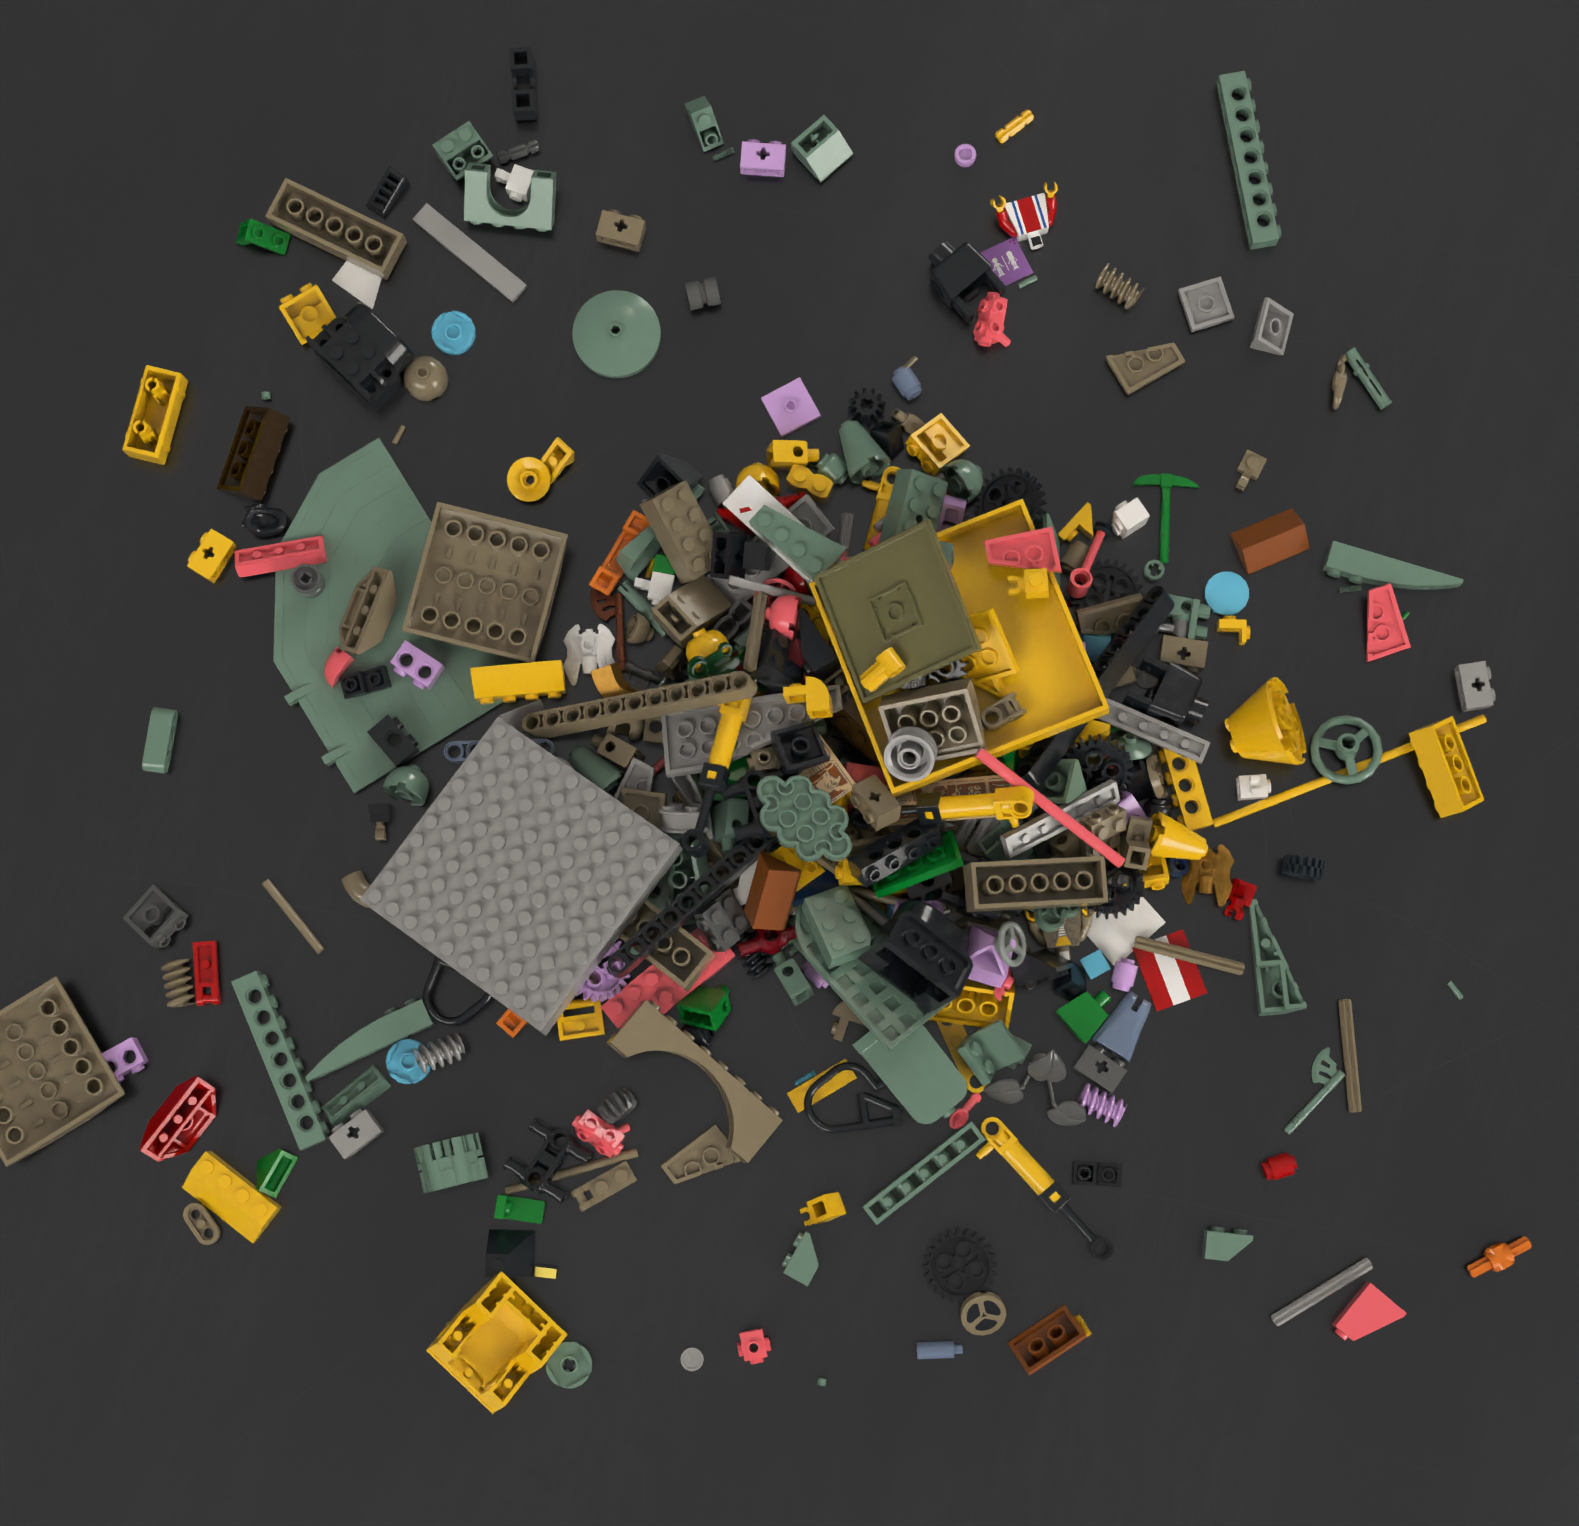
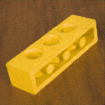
M1160 747L1158 757L1161 764H1165L1167 772L1164 773V778L1167 786L1171 785L1173 794H1170L1173 807L1178 809L1179 816H1176L1177 822L1192 831L1212 826L1213 820L1196 762ZM1174 759H1180L1183 762L1184 767L1182 770H1177L1173 767L1172 761ZM1179 781H1187L1190 785L1189 791L1184 792L1180 790ZM1186 802L1195 804V813H1188L1186 811Z

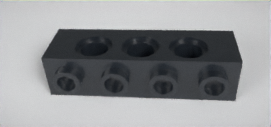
M917 818L847 857L852 876L867 888L942 846L943 841L939 826L936 824L920 825Z

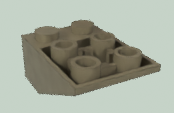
M702 575L667 595L651 609L653 619L681 649H684L688 642L694 638L692 633L702 628L706 630L731 609L733 605Z

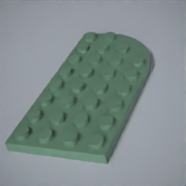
M861 897L869 905H871L874 909L881 913L884 917L890 920V918L875 903L874 900ZM803 904L798 905V910L795 913V935L802 954L888 1052L952 1002L950 1001L928 1013L859 959L829 969L803 914ZM858 907L871 937L878 934L882 926Z

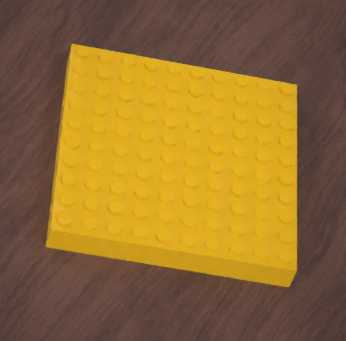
M1023 499L936 533L939 541L954 544L955 558L951 572L968 615L991 607L994 608L1020 669L1017 673L1000 679L1005 688L1006 695L1015 692L1017 701L1027 713L996 731H988L984 728L986 751L995 758L1109 713L1108 703L1054 573L1047 571L1049 597L1026 599L1025 591H1021L1016 595H1009V589H1015L1017 583H1008V576L1024 578V570L1028 569L993 566L988 563L984 544L985 540L1035 530ZM816 582L809 583L892 795L896 798L982 764L975 757L976 753L935 761L930 774L914 782L900 780L888 771L884 763V751L888 743V737L878 709L882 696L869 703H862ZM929 679L930 686L938 684L935 679ZM973 684L982 721L983 711L1003 697H999ZM900 687V688H898V689H896V690H894V691H892V692H890V693H888V694H885V695L894 694V693H898V692H903V691L901 690L902 687ZM989 714L985 718L990 724L998 721V717L995 714Z

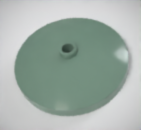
M612 290L592 297L581 307L574 320L572 337L576 353L587 368L600 376L618 379L630 377L641 372L653 361L660 347L661 328L655 311L647 301L628 291ZM616 329V330H620V331H619V333L614 334V333H613V330Z

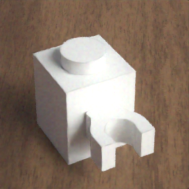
M514 164L511 173L497 168L494 177L497 182L507 184L505 189L509 198L517 202L522 200L529 201L531 196V177L534 171Z
M653 571L651 581L636 577L634 587L637 590L648 591V601L652 602L651 605L655 606L673 592L676 579L675 575Z
M1266 774L1243 775L1236 778L1238 801L1265 799L1268 797V793H1271L1270 779H1267Z

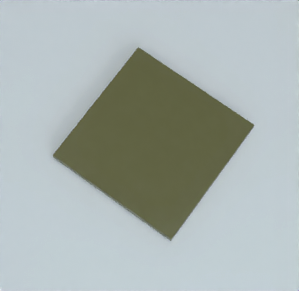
M927 519L813 576L863 704L869 703L982 649L931 519ZM893 647L906 665V668L895 677L889 678L874 692H870L863 687L859 676L876 662V657L879 654Z

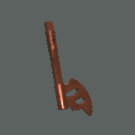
M592 588L590 602L595 613L604 621H608L610 617H616L617 662L621 672H625L626 651L623 594L617 593L612 597L603 593L599 594L596 589ZM605 599L607 600V601L602 602V603H600V604L597 603V601H599V600H605ZM609 606H615L614 608L609 609L605 612L603 611V609Z

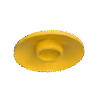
M524 457L512 464L507 474V485L510 492L517 499L525 502H533L542 498L549 490L551 484V475L548 467L541 460L533 457ZM529 476L534 477L532 484H529L527 481Z

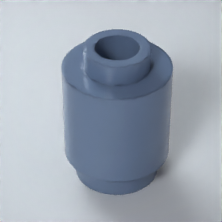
M901 366L893 372L894 376L891 380L901 395L906 397L907 400L915 398L923 391L920 387L921 383L910 367L905 368Z

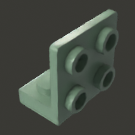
M998 1020L965 1036L957 1049L982 1086L991 1082L996 1071L1023 1059L1026 1055L1002 1020Z

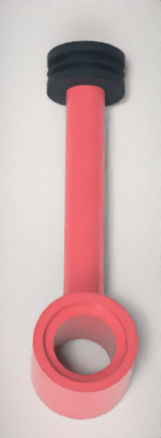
M1097 521L1093 528L1095 537L1082 567L1071 572L1066 590L1073 598H1083L1089 591L1093 580L1089 571L1103 539L1109 538L1112 531V526L1105 521Z

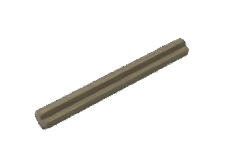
M1137 936L1134 940V948L1236 975H1242L1245 969V964L1242 962L1142 936Z
M1341 999L1338 1001L1348 1109L1349 1112L1355 1113L1362 1111L1352 1001L1351 999Z

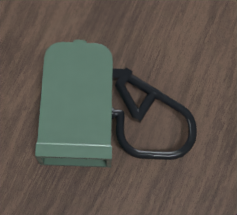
M924 1025L889 1052L869 1031L855 1042L852 1047L876 1073L879 1081L877 1082L872 1074L860 1064L853 1062L840 1063L822 1075L808 1088L804 1097V1110L810 1122L817 1129L826 1133H841L893 1125L894 1127L901 1126L910 1117L918 1123L931 1124L942 1116L948 1118L956 1111L954 1106L966 1096L967 1083ZM845 1070H852L861 1074L876 1092L880 1091L883 1087H887L905 1110L900 1113L899 1105L867 1092L857 1093L861 1121L840 1125H827L815 1115L812 1109V1099L815 1092L835 1075ZM867 1103L892 1112V1116L870 1119Z

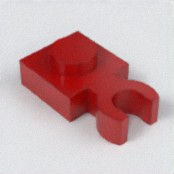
M1234 877L1231 894L1228 897L1232 902L1225 908L1224 915L1231 917L1232 912L1236 910L1234 919L1241 921L1244 916L1243 906L1250 907L1257 886Z

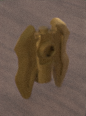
M1218 845V854L1213 852V849L1208 848L1207 854L1200 860L1187 859L1189 870L1181 881V890L1187 904H1192L1198 885L1199 893L1213 894L1215 886L1218 906L1222 907L1226 903L1233 887L1230 880V869L1234 859L1224 845Z

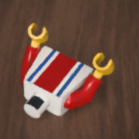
M1055 181L1052 190H1047V182L1044 183L1043 188L1047 193L1046 196L1044 193L1006 203L1005 198L999 195L1000 203L998 205L995 204L994 199L990 200L991 206L997 209L995 213L1000 228L1011 237H1016L1019 242L1028 239L1032 250L1043 246L1041 235L1047 234L1049 227L1054 223L1057 212V201L1054 194L1058 190Z

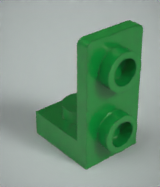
M248 219L241 222L236 243L242 246L252 243L284 255L290 234L253 219Z
M500 1194L497 1196L494 1218L541 1224L543 1222L545 1201Z

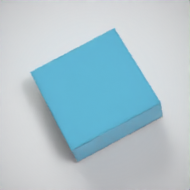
M1100 949L1079 960L1090 980L1111 969Z

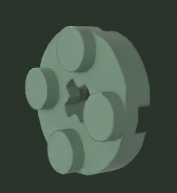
M576 1341L562 1342L547 1360L546 1371L548 1377L554 1384L563 1388L572 1389L581 1386L592 1372L593 1361L591 1354L585 1346ZM568 1358L570 1361H575L576 1364L573 1366V1371H570L569 1368L566 1370L563 1368L566 1364L565 1359Z

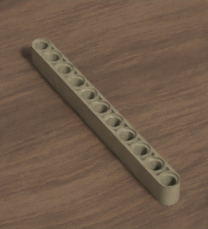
M737 671L530 713L522 720V728L535 739H547L749 699L756 694L758 686L746 672Z

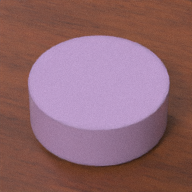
M970 144L959 145L954 153L955 162L961 167L973 165L976 160L975 148Z

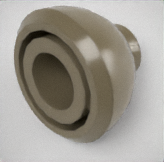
M634 614L626 627V641L637 644L645 640H651L654 635V628L650 626L649 621L642 614Z

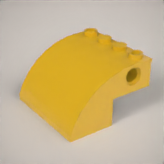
M500 1271L463 1306L426 1351L494 1414L507 1405L530 1374L543 1367L568 1334Z

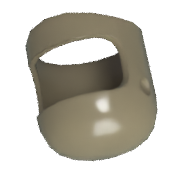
M645 719L609 726L606 734L610 733L613 736L615 734H623L628 736V741H636L644 733Z

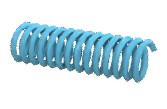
M815 1070L800 1077L795 1081V1085L798 1087L813 1076L815 1077Z

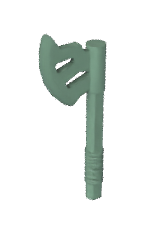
M1329 1047L1323 1049L1316 1056L1311 1070L1313 1083H1321L1324 1087L1283 1129L1288 1135L1306 1119L1309 1113L1346 1076L1340 1069L1337 1071V1064L1329 1057ZM1323 1060L1329 1064L1330 1068L1322 1065L1321 1061ZM1319 1071L1327 1073L1331 1078L1328 1079L1319 1075Z

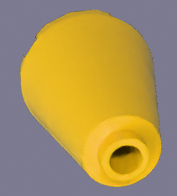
M1162 812L1152 815L1153 824L1148 840L1151 848V857L1200 860L1202 857H1205L1208 851V844H1206L1205 838Z

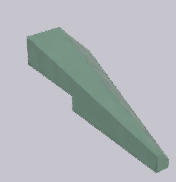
M699 484L691 489L696 500L705 491V488ZM650 525L622 548L616 558L626 577L633 584L635 583V578H638L641 571L649 565L651 559L662 548Z
M1252 899L1248 909L1259 1016L1281 1015L1306 1009L1307 1004L1303 1000L1299 987L1289 971V966L1275 937L1270 931L1257 899Z

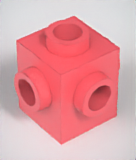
M763 1328L740 1332L741 1342L737 1343L739 1357L744 1356V1361H750V1364L764 1362L763 1358L768 1357L767 1351H771L769 1337L764 1338ZM755 1343L758 1345V1349L752 1350L750 1345Z

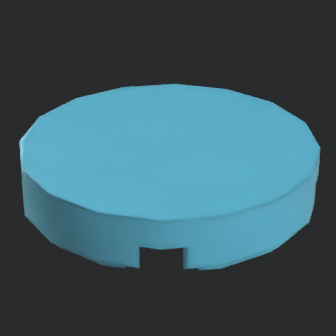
M451 311L438 316L431 328V334L436 347L441 352L448 355H460L473 345L476 338V329L472 320L465 313Z
M1223 571L1215 574L1208 580L1204 589L1206 605L1210 606L1211 611L1218 615L1232 616L1239 613L1246 606L1249 599V588L1246 581L1234 572Z
M414 1039L401 1040L393 1044L388 1051L386 1057L387 1070L390 1076L397 1082L415 1084L423 1080L430 1072L431 1067L427 1066V1073L424 1074L414 1056L413 1048L418 1051V1046L423 1044L420 1041Z

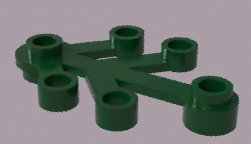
M722 642L719 644L718 650L707 657H693L687 664V671L691 677L699 679L709 677L708 674L717 676L737 672L733 668L744 662L745 657H743V654L746 652V646L740 648L738 655L720 666H714L712 664L723 657H730L733 653L732 646L728 642ZM725 647H728V651L725 652V653H722V650H723ZM701 664L700 668L695 669L696 665ZM756 682L758 686L757 691L768 689L762 683Z

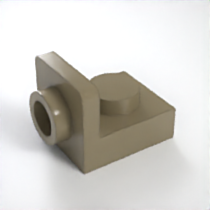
M676 645L666 652L655 667L662 675L668 676L670 681L674 680L672 670L679 662L680 658L677 656L682 651Z

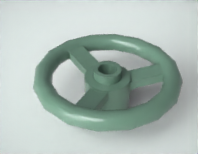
M1349 715L1332 717L1322 723L1313 734L1310 745L1312 762L1319 773L1332 782L1345 785L1360 783L1373 775L1380 765L1383 753L1380 736L1373 726L1361 718ZM1349 724L1361 729L1355 735L1344 733L1337 741L1322 738L1327 730L1336 725ZM1369 736L1374 749L1372 761L1366 769L1358 773L1354 757L1357 755L1360 743ZM1319 747L1334 750L1338 758L1345 760L1348 776L1336 774L1328 769L1320 758Z

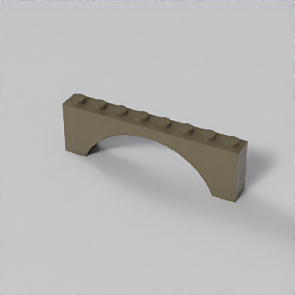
M647 1000L641 1001L606 1043L623 1058L645 1051H663L682 1056L703 1069L716 1084L727 1109L729 1131L726 1148L741 1162L749 1163L783 1121L778 1117L780 1113L771 1105L767 1107L762 1103L763 1098L754 1090L750 1092L745 1088L746 1083L737 1075L733 1077L728 1073L729 1068L720 1060L716 1062L711 1058L712 1053L703 1045L699 1047L694 1043L695 1038L686 1030L682 1032L677 1028L676 1025L678 1023L669 1015L665 1017L660 1013L659 1010L661 1008L652 1000L649 1002Z

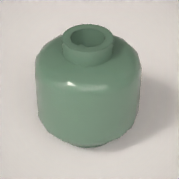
M826 453L815 465L817 467L816 474L828 477L833 482V485L836 483L841 485L848 477L846 462L835 453Z

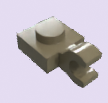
M1247 449L1236 470L1242 473L1236 488L1244 491L1250 478L1257 480L1267 459Z

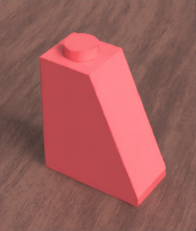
M1365 1282L1332 1325L1337 1328L1334 1332L1344 1341L1347 1338L1355 1341L1403 1318L1407 1313L1373 1284Z

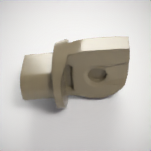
M895 409L891 414L897 420V424H901V427L909 434H913L925 425L916 415L909 412L904 413L900 409Z

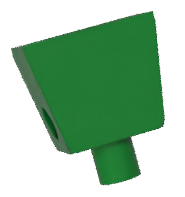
M720 984L717 988L699 986L676 1004L680 1022L716 1031L731 1011L728 987L724 984Z
M1103 989L1094 997L1086 991L1057 1009L1055 1013L1080 1042L1086 1044L1108 1017L1103 1007L1112 999Z

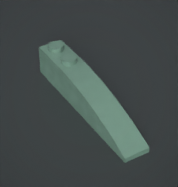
M1332 541L1329 545L1322 569L1327 571L1329 576L1340 578V576L1347 577L1350 582L1355 584H1362L1364 582L1381 586L1391 583L1392 588L1410 590L1458 588L1464 580L1337 541Z
M416 997L406 1001V1006L399 1010L397 1007H393L385 1011V1016L354 1033L324 1057L305 1077L308 1082L314 1081L434 1026L435 1022L427 1012L423 999L418 1000Z

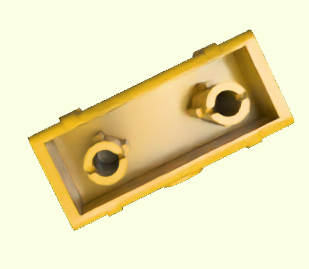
M149 365L145 366L122 448L129 457L165 465L168 453H170V445L182 402L186 396L185 391L188 380L183 374Z

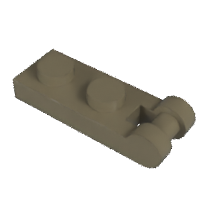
M626 1160L570 1193L573 1198L576 1197L579 1203L578 1208L583 1212L638 1180ZM590 1190L594 1197L590 1200H587L584 1192Z

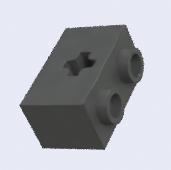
M1094 1044L1093 1047L1087 1045L1072 1068L1108 1093H1113L1127 1072L1123 1068L1125 1064L1116 1057H1113L1111 1060L1105 1056L1104 1053L1106 1051L1097 1044ZM1104 1062V1068L1107 1070L1098 1073V1067L1095 1064Z

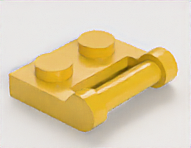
M590 997L586 1000L576 999L570 1002L565 1010L594 1006L595 1013L564 1017V1013H562L557 1020L560 1041L605 1035L602 1004L599 999L592 1002Z

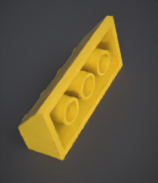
M561 660L470 668L474 698L476 702L480 701L482 705L493 704L494 700L502 699L504 703L516 702V698H525L526 701L538 700L539 696L547 695L549 699L561 698V694H566L564 666Z
M1453 716L1408 733L1410 743L1418 757L1419 767L1424 773L1427 788L1432 794L1434 806L1440 818L1464 812L1484 801Z
M967 979L960 996L942 1009L948 1010L952 1008L957 1013L938 1012L929 1020L981 1028L1002 1020L1007 1029H1009L1015 994V979L1009 990L1004 988L1006 993L1004 996H1001V1001H998L995 997L994 986Z
M212 1151L204 1152L191 1169L182 1186L185 1191L253 1244L282 1208L281 1205L267 1194L258 1191L253 1183Z

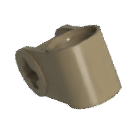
M1015 692L1006 695L983 711L982 724L986 730L996 731L1027 713L1017 701ZM989 714H995L998 717V721L990 724L985 718Z

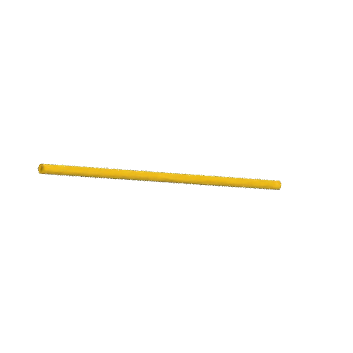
M1482 714L1458 723L1456 726L1460 733L1486 723V718ZM1407 743L1382 753L1380 764L1415 749L1411 743ZM1372 757L1356 763L1357 772L1366 769L1372 761ZM1346 767L1334 772L1348 776ZM1322 776L1212 819L1214 828L1332 783V781Z

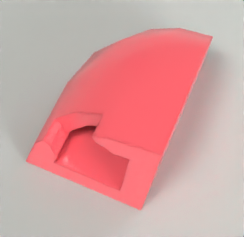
M337 646L328 657L324 667L326 681L332 688H334L340 680L339 677L343 676L354 661L349 654L340 650Z

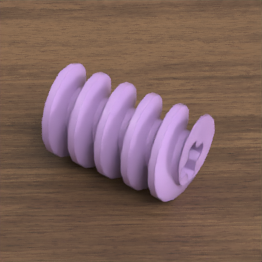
M1085 1083L1076 1102L1080 1103L1084 1108L1088 1107V1115H1091L1094 1111H1097V1119L1105 1115V1123L1112 1118L1113 1127H1116L1125 1112L1127 1104L1123 1107L1124 1101L1122 1098L1115 1103V1095L1113 1094L1106 1098L1107 1091L1105 1090L1098 1095L1099 1089L1097 1086L1090 1091V1083Z

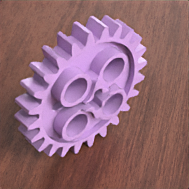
M622 941L614 943L604 958L611 956L617 951ZM607 961L597 966L590 975L594 980V984L588 978L576 996L583 993V1000L591 996L592 1002L598 999L600 1002L607 1000V998L611 999L615 997V994L622 992L621 988L627 985L624 980L630 978V975L616 978L609 974L607 971ZM616 961L613 964L615 970H621L625 966L623 961Z

